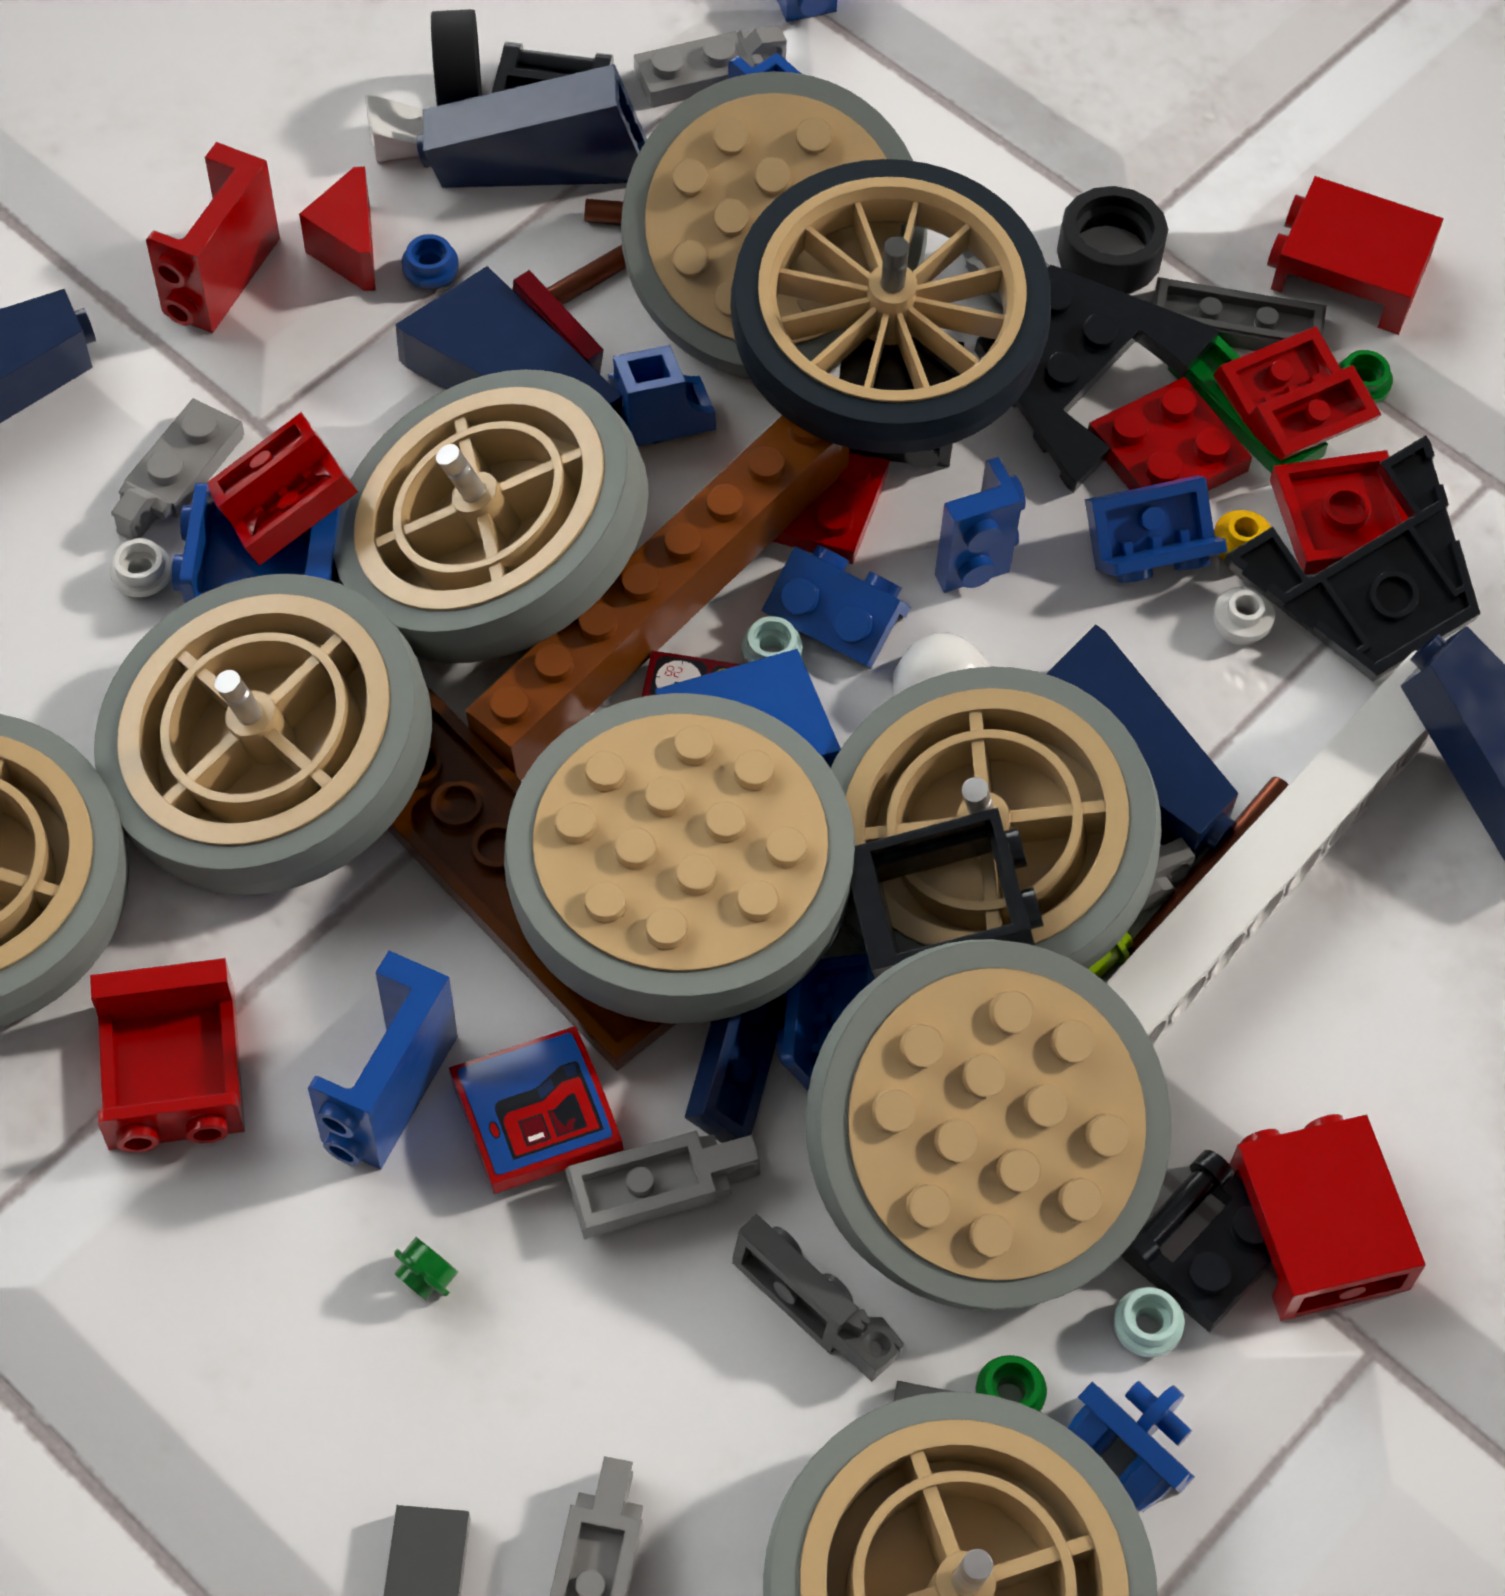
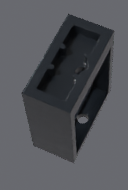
M998 807L855 846L853 874L850 884L870 968L875 979L902 960L926 949L946 943L994 939L1035 946L1031 929L1043 927V920L1034 887L1020 890L1015 869L1028 866L1018 828L1004 830ZM993 852L1011 924L899 953L882 882Z

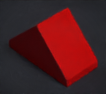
M359 166L349 170L300 212L299 217L304 248L307 254L363 291L376 290L370 201L365 166Z

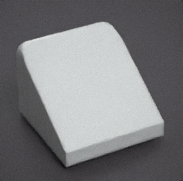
M365 96L368 124L376 161L383 162L419 156L416 138L417 135L423 134L422 108L378 96Z

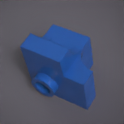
M670 345L613 356L614 373L608 374V383L622 395V419L632 433L637 446L716 430V412L700 375H683Z

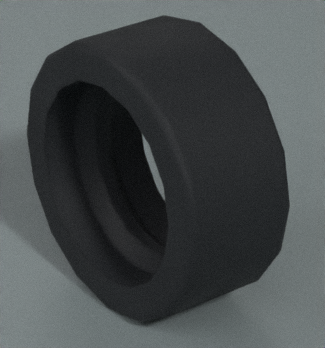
M475 10L432 11L431 42L437 106L482 96Z
M1117 186L1093 188L1077 195L1065 208L1058 240L1057 255L1062 269L1121 292L1132 293L1147 286L1159 273L1169 229L1164 213L1152 199L1132 189ZM1112 226L1125 229L1136 235L1145 247L1132 254L1125 255L1101 253L1088 246L1080 237V234L1093 227Z

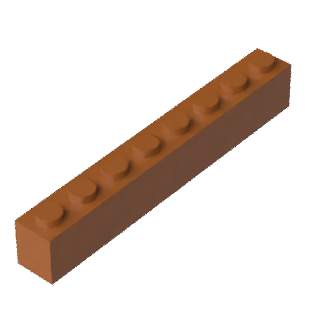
M782 415L631 555L615 582L591 608L566 628L533 646L465 710L469 729L522 780L538 756L551 742L568 728L592 714L650 658L652 650L658 651L838 480L839 476L849 467V448L816 437Z

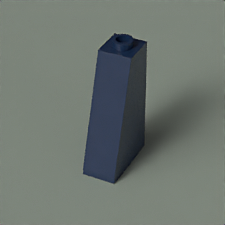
M615 64L423 109V134L417 135L416 143L423 166L425 168L432 167L442 188L627 183L633 164L647 138Z
M488 266L395 324L399 361L409 370L446 390L470 379L492 373L525 369L544 370L560 373L589 385L622 418V395Z
M65 289L0 309V423L93 368L86 345L96 342L91 322L84 308L74 311Z
M1095 624L1046 674L1075 685L1090 694L1107 707L1126 727L1147 763L1157 790L1161 811L1160 844L1163 846L1182 837L1195 855V861L1206 848L1214 852L1217 849L1219 840L1234 830L1236 821L1230 817L1238 792L1107 632Z
M1465 626L1446 641L1439 634H1436L1426 642L1410 659L1417 668L1400 687L1505 861V664L1468 626Z

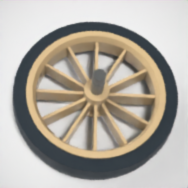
M877 159L847 163L811 175L779 195L761 213L744 239L738 255L731 287L730 308L734 337L744 368L758 391L781 415L803 430L831 443L856 450L897 454L926 451L956 443L991 425L1009 410L1029 385L1042 357L1051 321V286L1047 265L1034 235L1022 218L998 195L982 184L943 167L910 160ZM869 223L907 224L904 238L891 237L885 242L882 261ZM853 226L871 273L827 240L825 236ZM916 226L932 230L950 238L913 272L907 267L908 255ZM967 249L986 267V269L932 281ZM805 250L841 280L790 270L789 267ZM999 291L1004 315L951 304V302ZM777 295H788L830 304L831 306L780 317L777 307ZM849 327L811 362L792 342V340ZM940 328L995 339V342L981 359H978ZM911 337L921 342L960 373V375L946 382L930 386ZM867 338L876 342L864 386L849 383L829 374L835 366ZM898 344L914 389L881 390L873 388L884 345Z

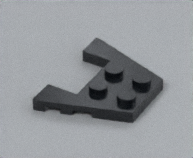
M1050 264L1047 267L1051 286V321L1048 339L1029 385L1012 407L1019 408L1034 431L1032 437L1043 453L1048 452L1061 471L1059 477L1065 486L1074 493L1107 458L1110 446L1067 412L1134 342L1141 344L1184 377L1216 343L1219 331L1202 322ZM981 336L977 339L974 351L980 359L988 352L995 339Z
M1426 435L1380 462L1376 469L1409 519L1310 578L1305 575L1274 527L1269 528L1227 553L1224 559L1225 564L1232 572L1373 682L1397 668L1413 651H1418L1436 634L1445 639L1475 621L1480 615L1459 540L1455 539L1447 507L1449 503L1444 485L1439 484L1433 463L1435 456L1433 447Z

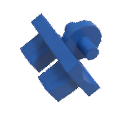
M1137 1381L1125 1394V1397L1143 1413L1136 1422L1099 1386L1091 1382L1078 1396L1085 1405L1075 1415L1068 1429L1084 1440L1100 1457L1119 1437L1138 1454L1118 1478L1139 1511H1146L1164 1498L1172 1488L1181 1493L1195 1476L1158 1443L1152 1435L1160 1429L1171 1441L1179 1446L1191 1434L1192 1430L1173 1413L1185 1395L1175 1385H1172L1157 1398L1140 1381Z

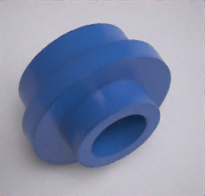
M425 234L414 238L408 244L401 260L405 278L411 284L420 288L433 289L442 287L450 283L456 277L459 270L456 251L446 239L434 234Z

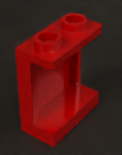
M216 142L205 156L213 199L186 236L182 239H176L153 230L146 239L162 312L180 325H192L212 334L280 240L267 160Z
M1314 176L1306 197L1296 194L1292 201L1284 227L1291 229L1289 235L1286 236L1278 233L1271 249L1267 266L1276 269L1271 289L1282 293L1289 274L1379 303L1384 305V309L1377 328L1399 335L1431 258L1444 218Z
M226 958L90 975L91 1000L98 1016L102 1109L97 1111L98 1126L108 1150L120 1149L124 1152L140 1153L156 1148L159 1143L189 1140L194 1143L208 1144L221 1141L228 1134L245 1132L235 992Z
M1340 1114L1326 1115L1311 1121L1304 1129L1280 1134L1277 1129H1265L1248 1135L1237 1145L1229 1165L1232 1167L1234 1174L1244 1183L1279 1279L1271 1296L1280 1321L1411 1290L1426 1264L1367 1114L1345 1120Z

